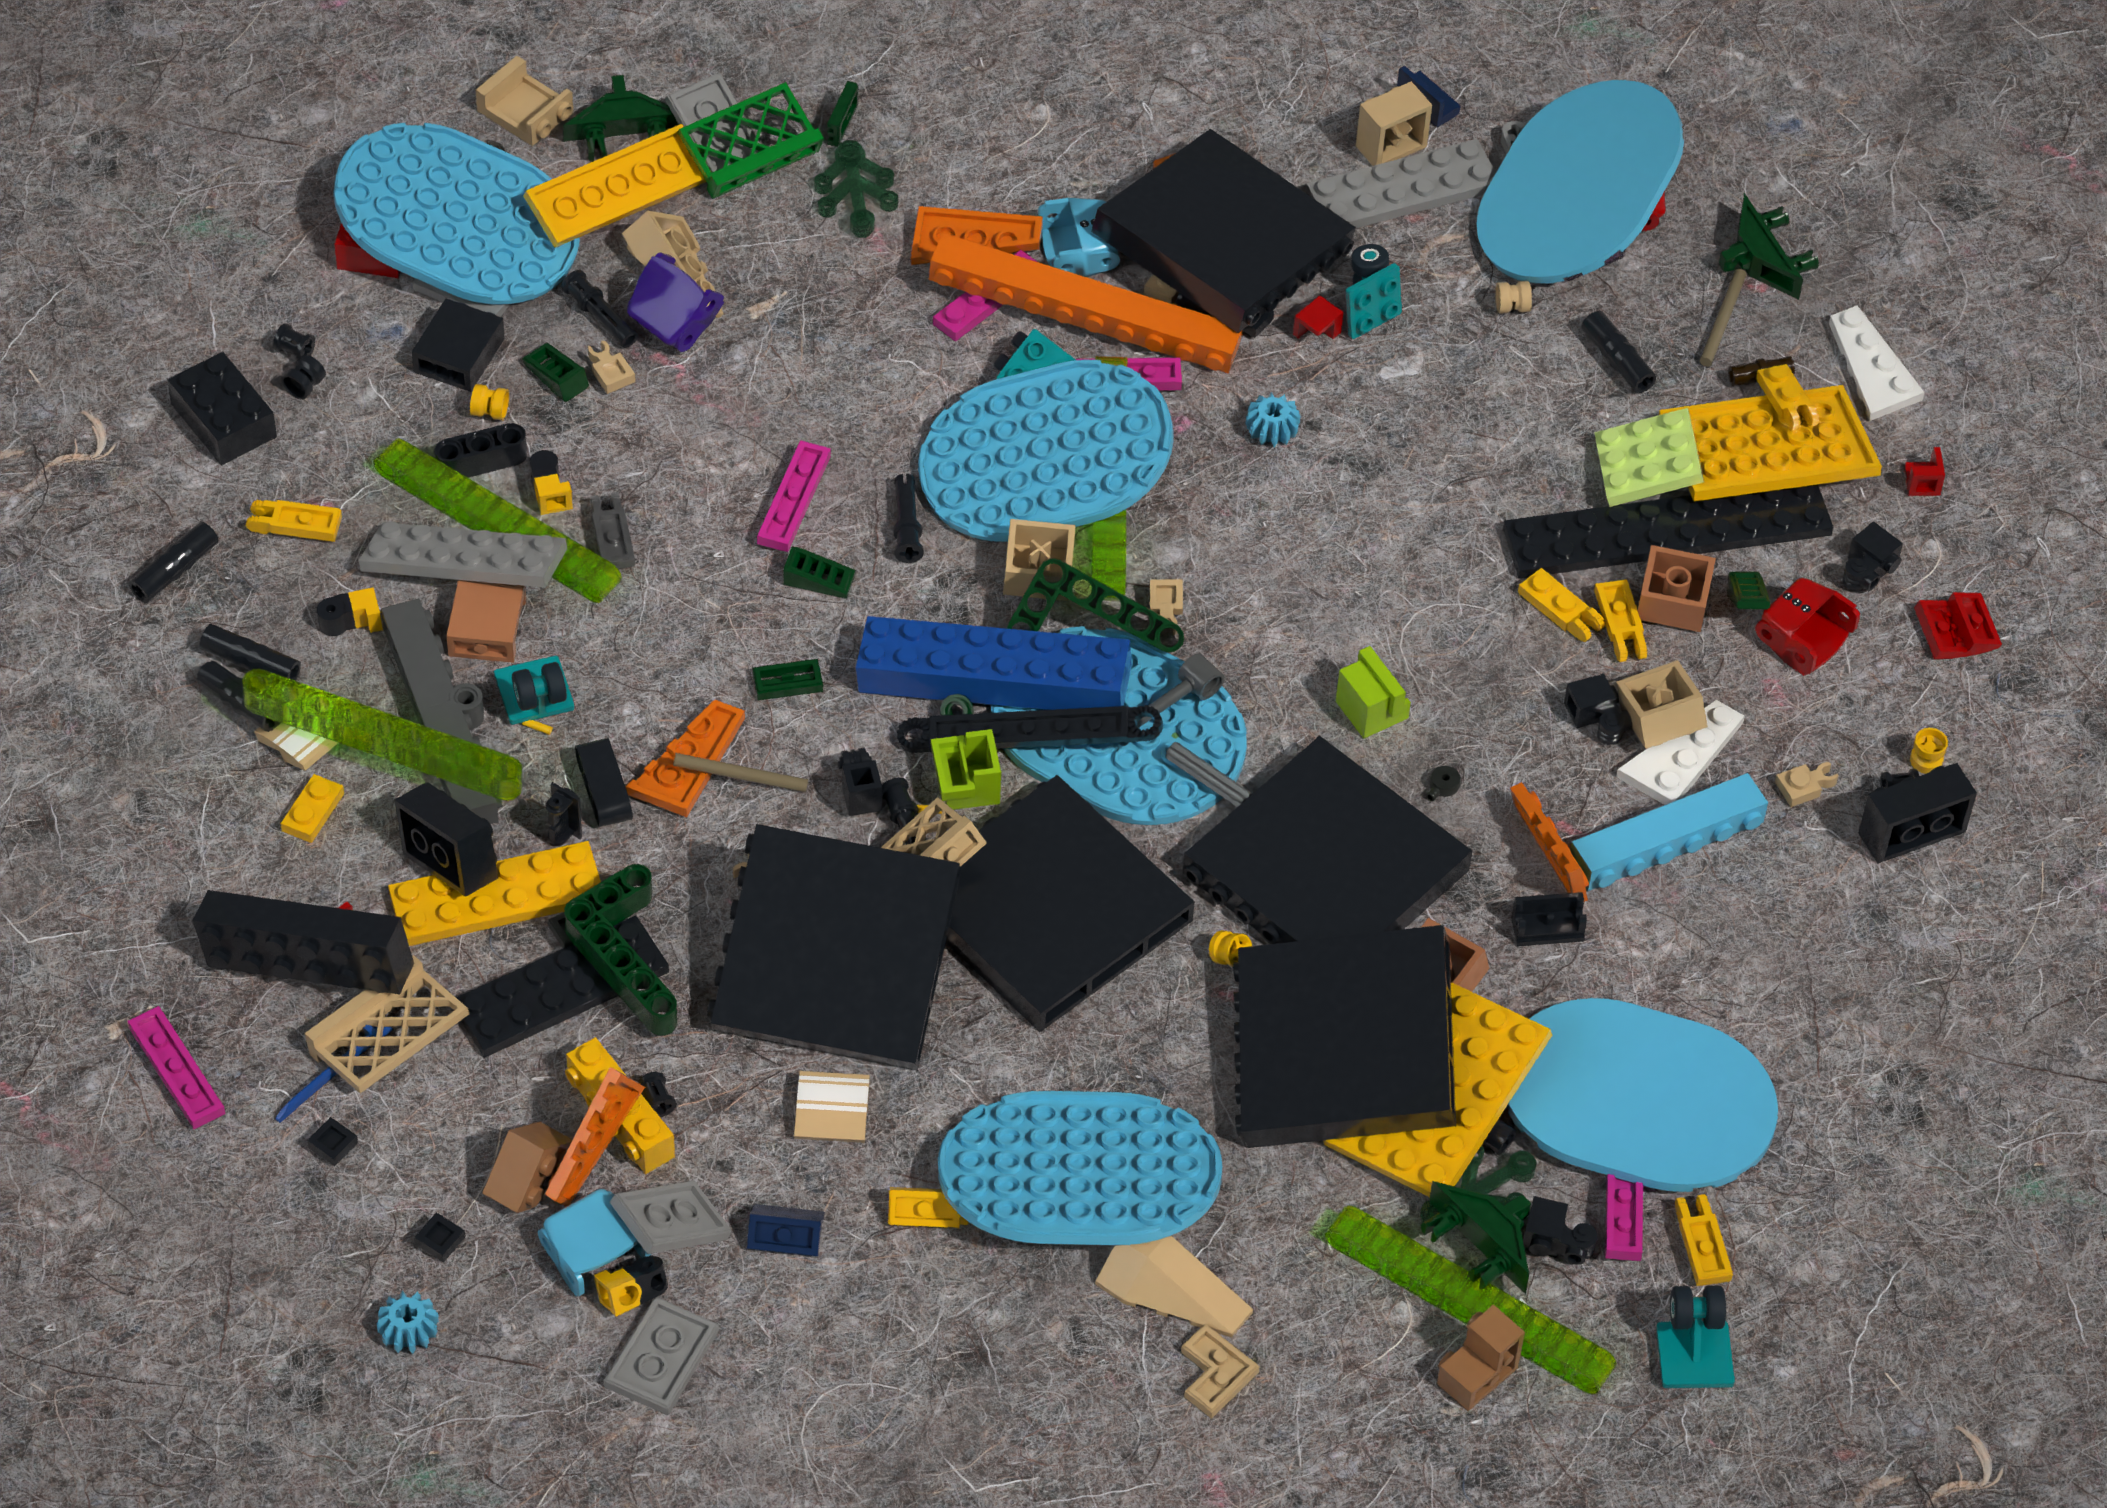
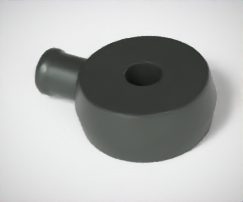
M1440 766L1434 769L1429 779L1431 790L1426 793V797L1430 801H1435L1438 796L1448 797L1454 795L1461 786L1459 772L1450 766Z

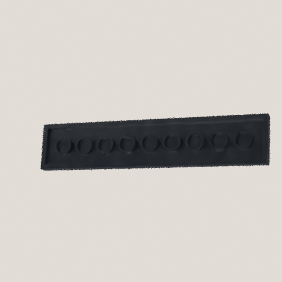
M1818 484L1694 501L1691 495L1621 504L1612 507L1606 506L1504 520L1503 531L1518 579L1528 578L1540 568L1549 574L1648 561L1651 545L1702 554L1832 536L1834 528Z

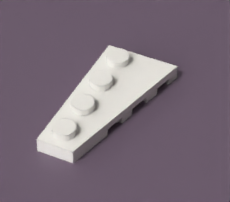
M1858 305L1830 316V328L1841 354L1847 360V369L1850 377H1853L1856 382L1859 399L1865 404L1868 421L1923 401L1925 392Z
M1715 700L1705 707L1707 728L1672 739L1661 745L1647 748L1617 770L1616 777L1664 805L1680 800L1741 727L1745 716Z

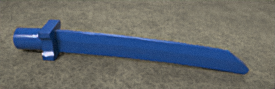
M370 1025L363 1027L365 1037H376L377 1027ZM384 1027L383 1036L389 1034L393 1028ZM356 1046L355 1056H360L371 1046ZM348 1050V1051H347L344 1055H342V1056H349V1051H350V1050ZM328 1067L281 1109L275 1119L281 1123L337 1073L331 1067Z

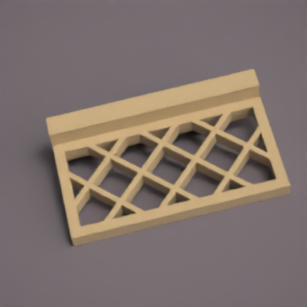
M937 797L881 848L960 863L961 867L987 842L967 817L960 816ZM940 811L942 812L940 821L929 823ZM937 831L934 839L925 840L927 833ZM916 836L914 843L904 845L910 837Z
M414 955L412 956L414 966L400 995L378 993L365 989L304 1033L310 1056L318 1063L323 1060L359 1093H362L469 1015L468 1008L425 972L422 962ZM424 986L431 990V997L412 998L413 994ZM395 1007H405L403 1017H385ZM411 1007H429L428 1017H410ZM435 1007H451L454 1010L447 1016H434ZM366 1025L377 1027L376 1037H358V1034L363 1031V1027ZM402 1026L401 1036H383L384 1027ZM408 1026H427L426 1031L420 1036H407ZM350 1046L349 1056L334 1057L331 1054L340 1047ZM356 1046H375L374 1055L355 1056ZM381 1046H399V1051L394 1055L380 1056ZM354 1066H372L371 1071L361 1079L353 1074Z

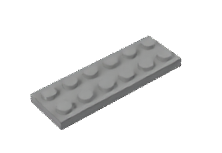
M1478 139L1309 182L1306 183V193L1356 228L1484 195L1496 171Z
M382 522L358 561L360 570L365 572L545 588L567 551L566 538L548 535L535 536L520 533L490 532L488 530H466L456 527L443 528L428 525Z

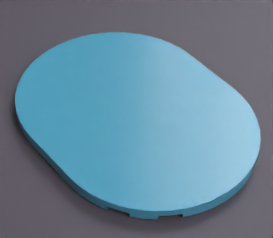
M1609 80L1588 84L1572 90L1540 110L1525 125L1515 139L1489 184L1479 206L1477 215L1478 239L1486 256L1497 269L1505 275L1520 281H1529L1530 283L1537 284L1557 283L1564 281L1566 277L1579 273L1586 275L1604 266V261L1616 252H1623L1646 225L1673 177L1683 153V125L1672 102L1662 92L1647 84L1629 80Z
M406 123L384 126L382 130L370 135H364L358 139L344 154L338 166L334 181V202L340 221L352 239L363 250L380 262L457 297L479 303L498 305L521 303L535 299L555 288L567 276L578 252L580 237L554 248L523 197L526 190L552 180V178L534 165L455 129L431 123H424L423 126L406 125Z
M1101 360L1068 361L996 379L979 385L959 396L960 400L954 403L948 410L944 409L931 424V430L920 448L918 472L921 487L928 504L934 513L948 526L973 538L1008 542L1010 519L1076 525L1077 527L1109 518L1139 501L1157 483L1169 462L1174 440L1173 423L1162 394L1155 385L1141 377L1137 371L1121 364L1118 366L1105 364Z
M1085 626L1060 629L1059 633L1130 640L1132 666L1124 706L1138 707L1149 705L1182 682L1178 678V671L1184 661L1154 647L1133 634L1107 627L1106 630L1086 629ZM1221 686L1218 692L1209 699L1201 700L1195 693H1189L1161 712L1160 715L1163 720L1162 732L1157 738L1150 741L1129 742L1126 746H1122L1119 743L1002 749L1019 768L1040 782H1047L1056 775L1061 777L1102 816L1131 824L1160 825L1192 818L1213 807L1223 799L1222 796L1166 758L1168 747L1174 742L1180 743L1237 782L1245 762L1247 732L1242 713L1238 711L1236 705L1231 700V695ZM991 705V713L1044 710ZM1154 719L1145 723L1140 729L1149 730L1150 727H1153Z
M1602 998L1566 1001L1548 1007L1529 1018L1551 1029L1552 1037L1508 1103V1114L1522 1133L1525 1132L1538 1143L1537 1147L1549 1155L1577 1167L1605 1175L1611 1174L1615 1178L1632 1183L1640 1182L1646 1187L1673 1192H1692L1693 1188L1707 1186L1716 1188L1736 1180L1740 1174L1750 1167L1756 1166L1770 1147L1778 1119V1103L1773 1083L1758 1059L1745 1046L1729 1035L1695 1021L1628 1002Z
M1030 1091L1002 1096L999 1102L988 1106L981 1104L963 1115L962 1121L953 1130L950 1129L946 1133L941 1143L938 1155V1179L945 1198L954 1210L971 1224L993 1235L1014 1241L1037 1244L1132 1245L1169 1237L1199 1220L1210 1209L1219 1193L1222 1181V1157L1214 1137L1199 1125V1120L1181 1108L1175 1110L1160 1104V1099L1122 1092Z

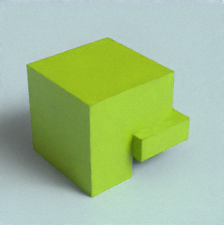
M1371 646L1359 650L1357 662L1339 670L1335 702L1363 739L1409 718L1411 702L1408 698L1405 699V690Z
M992 729L965 732V737L960 735L931 739V751L942 801H945L953 810L1000 804L1001 769Z

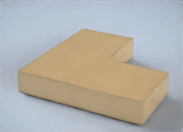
M1204 1324L1181 1346V1353L1205 1371L1185 1390L1184 1398L1211 1419L1259 1373L1260 1366L1207 1324Z

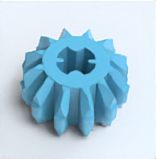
M1271 392L1268 398L1259 395L1256 402L1250 403L1245 423L1247 429L1250 430L1251 438H1259L1261 445L1271 442L1275 448L1279 441L1287 445L1291 437H1296L1298 424H1300V414L1296 410L1295 401H1287L1285 394L1280 398L1274 397Z
M402 1290L400 1299L396 1300L388 1296L387 1306L380 1307L377 1331L382 1335V1340L386 1346L394 1344V1349L397 1353L404 1347H408L410 1352L414 1354L416 1345L427 1348L429 1338H436L438 1332L437 1323L439 1322L438 1312L433 1309V1303L430 1301V1298L421 1300V1295L418 1291L410 1298Z

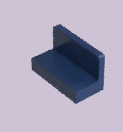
M1406 66L1399 68L1397 86L1400 87L1411 81L1432 104L1430 122L1436 128L1460 114L1461 105L1420 70L1413 73Z
M754 1204L749 1218L747 1249L818 1256L825 1212Z

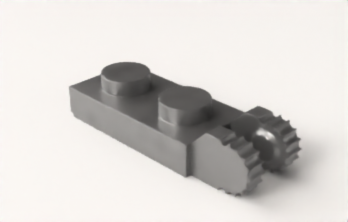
M611 493L610 505L612 509L601 511V500L598 495L590 496L592 521L602 570L635 566V557L625 509L621 507L619 493Z

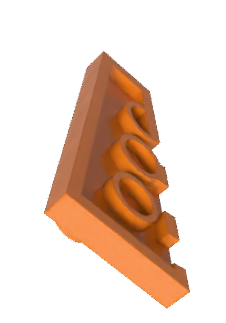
M919 206L911 252V265L930 263L942 233L1007 253H1015L1020 250H1039L1043 217Z
M1522 782L1511 787L1514 806L1567 893L1583 892L1584 902L1587 901L1585 887L1589 885L1588 879L1572 855L1568 845L1558 835L1552 819L1549 816L1546 817L1542 812V805L1534 791L1529 792Z
M609 1068L562 1162L550 1178L545 1195L566 1207L571 1204L645 1088L643 1085L616 1069Z

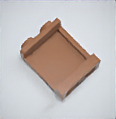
M458 580L446 636L448 656L514 663L516 656L515 639L522 605L526 603V586Z

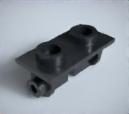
M552 782L550 784L551 797L546 802L548 823L551 825L549 827L548 840L555 846H562L572 835L581 840L580 798L571 789L562 788Z

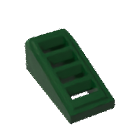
M549 343L543 344L522 358L523 364L564 402H568L589 387L584 368ZM549 357L551 358V359H549L548 361H546L545 363H543L542 365L540 364V363H542L543 361H545L546 359H548Z
M792 546L784 566L783 580L784 585L847 599L856 570L805 549ZM810 570L815 571V574H810ZM824 573L829 574L827 580L822 579ZM836 576L842 577L840 585L834 583Z
M1729 572L1727 596L1738 609L1770 608V599L1759 572Z

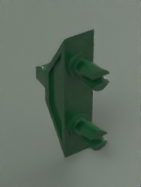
M624 75L611 76L613 93H606L564 124L563 142L586 139L588 159L594 162L596 148L601 158L608 156L604 137L648 133V138L678 126L679 124L668 104L637 91H626Z
M1744 193L1737 242L1731 245L1729 249L1720 253L1719 266L1723 272L1745 269L1750 277L1799 300L1803 284V278L1799 273L1817 269L1819 267L1818 257H1812V249L1791 258L1787 256L1770 231L1789 224L1788 213H1783L1784 207L1780 206L1777 209L1760 214Z
M1432 1181L1429 1202L1440 1212L1421 1223V1230L1424 1236L1432 1232L1430 1242H1436L1441 1236L1456 1227L1488 1258L1469 1271L1472 1282L1480 1279L1479 1289L1486 1288L1488 1284L1502 1274H1505L1526 1294L1530 1274L1521 1228L1524 1224L1522 1220L1530 1214L1531 1202L1523 1195H1520L1504 1204L1492 1196Z

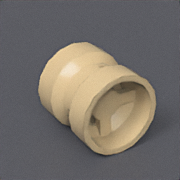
M1518 281L1515 285H1510L1507 282H1497L1495 288L1497 312L1499 314L1509 313L1511 309L1518 310L1521 313L1530 312L1532 307L1530 282Z

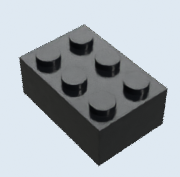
M224 352L167 379L171 405L221 466L277 437L274 412Z
M1958 763L1946 767H1936L1929 773L1918 777H1908L1900 783L1887 788L1879 787L1868 794L1858 834L1877 864L1965 833L1977 792Z
M428 782L394 799L403 855L465 897L498 879L497 856L494 852L492 840L493 828L488 820L481 818L470 811L464 804L458 803L443 790L437 789Z

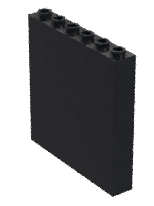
M1209 129L1097 208L1091 232L1229 328L1239 333L1248 325L1253 326L1260 316L1267 311L1272 312L1284 298L1292 297L1304 283L1309 284L1320 271L1328 270L1340 256L1345 257L1353 248L1354 241L1352 239L1356 227L1212 129Z
M1318 736L1184 853L1182 873L1190 883L1199 885L1208 892L1216 903L1226 906L1235 913L1242 923L1249 924L1257 930L1266 942L1278 944L1405 929L1470 870L1472 850L1324 738Z
M1056 775L1049 781H1043L1038 784L1033 792L1022 800H1015L1008 810L998 817L990 818L978 830L987 844L961 866V876L946 943L1036 1030L1041 1032L1193 921L1195 901L1061 777Z
M756 824L754 834L749 833L746 841L745 854H749L747 867L741 866L737 886L742 887L739 900L734 899L731 906L730 920H734L732 932H726L723 941L722 953H727L724 966H718L716 971L715 986L719 987L716 1000L711 999L708 1006L707 1019L711 1020L714 1031L918 1071L960 881V863Z
M1444 925L1238 948V961L1233 962V973L1235 982H1239V992H1234L1233 999L1235 1011L1239 1013V1022L1234 1023V1035L1236 1043H1240V1053H1235L1234 1062L1236 1072L1240 1074V1083L1235 1084V1098L1237 1104L1241 1107V1114L1235 1116L1237 1135L1243 1136L1248 1148L1456 1126L1450 942Z

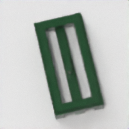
M846 82L827 123V128H829L827 136H829L827 145L835 147L840 145L858 107V83Z
M818 659L752 667L758 701L823 692V681ZM813 672V673H809V674H802V675H795V676H794V674ZM781 676L780 678L762 680V678Z

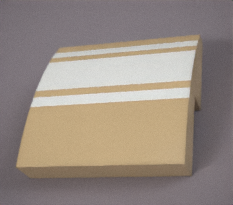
M301 692L282 708L284 715L280 725L269 732L259 727L254 733L258 742L280 751L285 762L306 771L349 735L353 729L345 719L327 705Z
M800 1071L794 1138L865 1143L870 1075Z

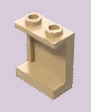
M515 56L476 89L477 111L531 146L535 145L542 138H546L553 128L562 121L567 120L573 112L572 91L565 89L562 93L558 94L527 74L526 61L519 56Z

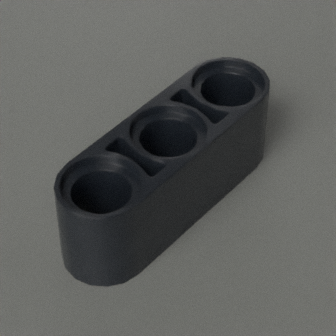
M507 423L439 441L434 448L436 474L443 481L451 482L517 466L527 458L526 431L519 424Z
M609 738L575 745L578 767L598 826L603 827L632 820L630 800Z

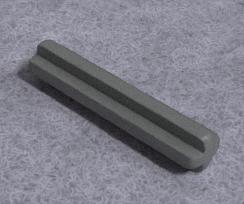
M1174 742L1168 747L1166 758L1236 807L1252 795L1250 791L1180 743Z

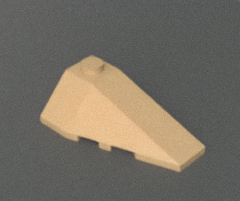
M647 210L622 233L630 254L645 267L651 257H655L659 252L671 255L676 260V266L687 273L704 292L708 289L715 291L714 286L705 279L704 274L708 271L706 263L699 262L696 253L701 249L684 217ZM722 308L716 315V318H720L723 315Z
M1172 1236L1141 1244L1114 1245L1095 1281V1285L1123 1304L1136 1307L1137 1304L1156 1310L1158 1315L1168 1317V1314L1189 1320L1191 1325L1200 1328L1207 1324L1217 1333L1228 1337H1233L1253 1314V1309Z

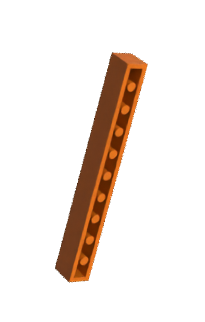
M942 233L930 261L928 280L942 286H950L966 291L971 295H978L997 301L1003 305L1014 306L1032 314L1046 316L1061 323H1068L1087 329L1093 333H1100L1122 342L1145 347L1154 352L1180 358L1182 361H1190L1206 366L1211 370H1219L1229 374L1240 346L1242 331L1239 333L1235 332L1215 317L946 233Z

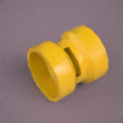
M475 384L471 395L470 414L478 417L484 414L490 415L492 419L503 421L508 410L509 390L504 388L491 390L486 385Z
M1936 728L1920 730L1915 736L1914 746L1910 755V762L1913 768L1926 774L1934 768L1942 766L1944 754L1948 747L1947 736Z

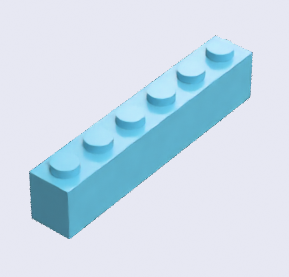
M1746 773L1574 840L1571 843L1570 851L1588 879L1589 885L1585 887L1587 891L1598 887L1604 888L1628 875H1638L1644 869L1656 864H1666L1674 857L1684 853H1694L1712 842L1727 840L1733 834L1745 829L1752 830L1757 828L1764 822L1768 801L1750 775Z

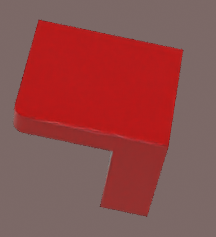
M1319 295L1295 315L1293 335L1299 339L1307 331H1311L1317 336L1325 333L1334 339L1342 331L1344 312Z
M1933 447L1930 462L1905 463L1904 473L1908 496H1940L1945 479L1941 447Z

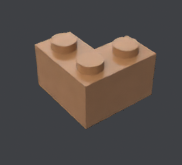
M540 1121L509 1130L482 1193L516 1213L536 1207L543 1197L544 1189H542L546 1177L553 1175L557 1171L573 1139Z
M1494 1304L1484 1313L1479 1311L1471 1317L1466 1326L1468 1330L1463 1346L1455 1353L1453 1351L1448 1352L1438 1364L1437 1384L1467 1411H1470L1518 1369L1525 1332Z

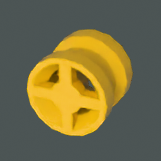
M1220 930L1211 938L1209 955L1216 964H1228L1233 967V962L1238 961V948L1251 947L1252 942L1245 934H1233L1230 931Z

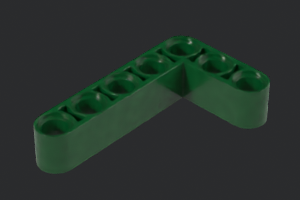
M1048 558L1041 563L1006 628L1012 629L1013 625L1017 622H1025L1029 625L1031 631H1039L1060 594L1164 652H1175L1179 650L1184 642V633L1181 627L1173 621L1057 558ZM1057 564L1062 568L1063 575L1059 581L1049 582L1045 579L1043 572L1047 565ZM1086 580L1091 584L1092 590L1088 597L1078 598L1073 594L1072 588L1076 581ZM1041 593L1045 596L1047 604L1043 610L1033 611L1029 608L1027 601L1031 594ZM1108 596L1117 597L1121 604L1118 612L1115 614L1105 613L1101 606L1104 598ZM1137 612H1144L1149 616V625L1143 630H1136L1131 626V617ZM1166 628H1173L1178 632V640L1172 646H1165L1160 642V633Z
M632 864L570 900L564 908L565 931L570 941L646 1028L655 1035L666 1036L671 1034L677 1027V1000L613 927L646 907L652 900V874L650 870L644 865Z

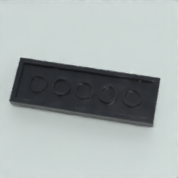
M636 915L613 926L657 977L669 973V964ZM572 944L456 998L468 1008L469 1015L462 1019L461 1022L485 1058L617 997L618 994L577 947Z

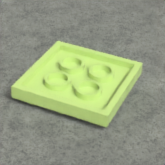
M1688 408L1594 432L1606 497L1610 507L1704 482Z

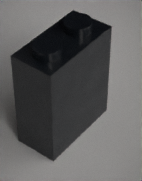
M445 298L412 350L413 372L472 392L475 384H477L505 339L503 318L494 313L484 312L465 303Z

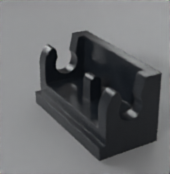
M1583 892L1515 897L1511 920L1517 947L1583 942L1587 916L1582 912L1584 906Z

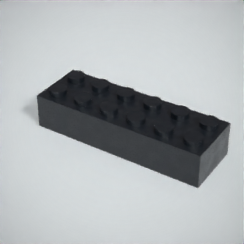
M208 890L192 920L207 966L219 970L226 969L246 972L248 974H261L282 979L309 981L315 984L323 983L345 988L366 989L378 993L400 995L414 966V960L401 917Z

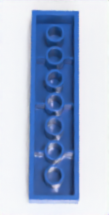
M867 616L856 664V675L859 693L944 700L950 695L961 694L966 696L972 703L1044 710L1124 706L1132 666L1131 647L1129 639Z

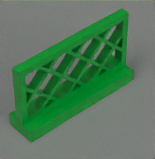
M786 82L680 128L678 131L681 140L708 183L707 191L712 199L819 152L824 140L818 128L814 129ZM783 94L788 103L787 111L769 106L771 98ZM752 107L763 111L760 123L743 118L744 110ZM766 113L784 118L781 130L763 124ZM723 119L737 123L734 134L717 130V123ZM787 120L800 123L804 132L795 135L784 131ZM740 124L758 130L754 141L737 136ZM696 131L709 134L707 147L694 143L689 134ZM761 131L778 136L777 144L769 147L758 143ZM713 136L731 142L728 153L710 148ZM734 143L752 148L750 156L743 159L731 155ZM707 155L725 160L723 168L711 172L705 162Z

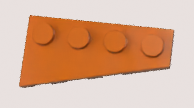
M714 699L687 726V731L678 740L675 738L666 746V752L656 761L653 759L644 768V773L637 780L633 779L625 786L627 794L688 817L712 774L673 766L675 753L720 761L745 720V710Z

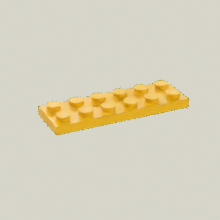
M682 124L526 190L523 197L554 248L706 183L705 178L678 134L679 129L684 126Z
M589 841L499 860L496 863L498 879L466 897L434 875L388 885L395 916L401 917L409 946L564 912V908L570 900L601 882Z

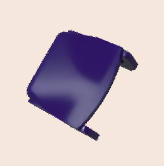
M659 252L655 257H651L641 273L633 295L628 302L627 313L665 344L675 347L680 352H685L693 346L698 337L713 322L725 303L723 301L724 296L710 289L704 292L687 273L676 266L674 257Z

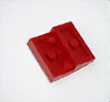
M1953 592L1948 600H1919L1914 607L1934 659H1954L1978 655L1999 649L2002 645L1981 593Z

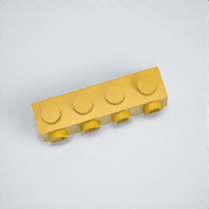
M596 1037L566 1054L567 1069L565 1070V1075L569 1083L583 1095L588 1107H590L610 1067L626 1075ZM641 1094L614 1137L622 1144L630 1160L636 1162L646 1175L675 1158L674 1134Z

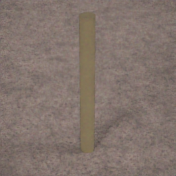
M1742 269L1734 271L1700 358V363L1703 366L1709 367L1712 365L1747 275Z
M675 753L673 766L800 792H806L808 779Z

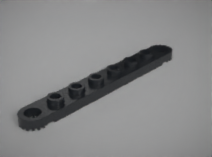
M1148 705L1138 707L1114 706L930 716L929 718H907L908 720L902 721V724L898 726L897 739L901 747L910 753L932 752L931 739L960 735L965 737V732L988 729L993 731L996 749L1140 742L1157 738L1162 732L1163 720L1158 710ZM1141 718H1153V727H1150L1149 730L1146 729V731L1137 728V723ZM921 729L923 735L921 739H918L919 741H914L913 743V741L909 742L906 740V735L910 730Z

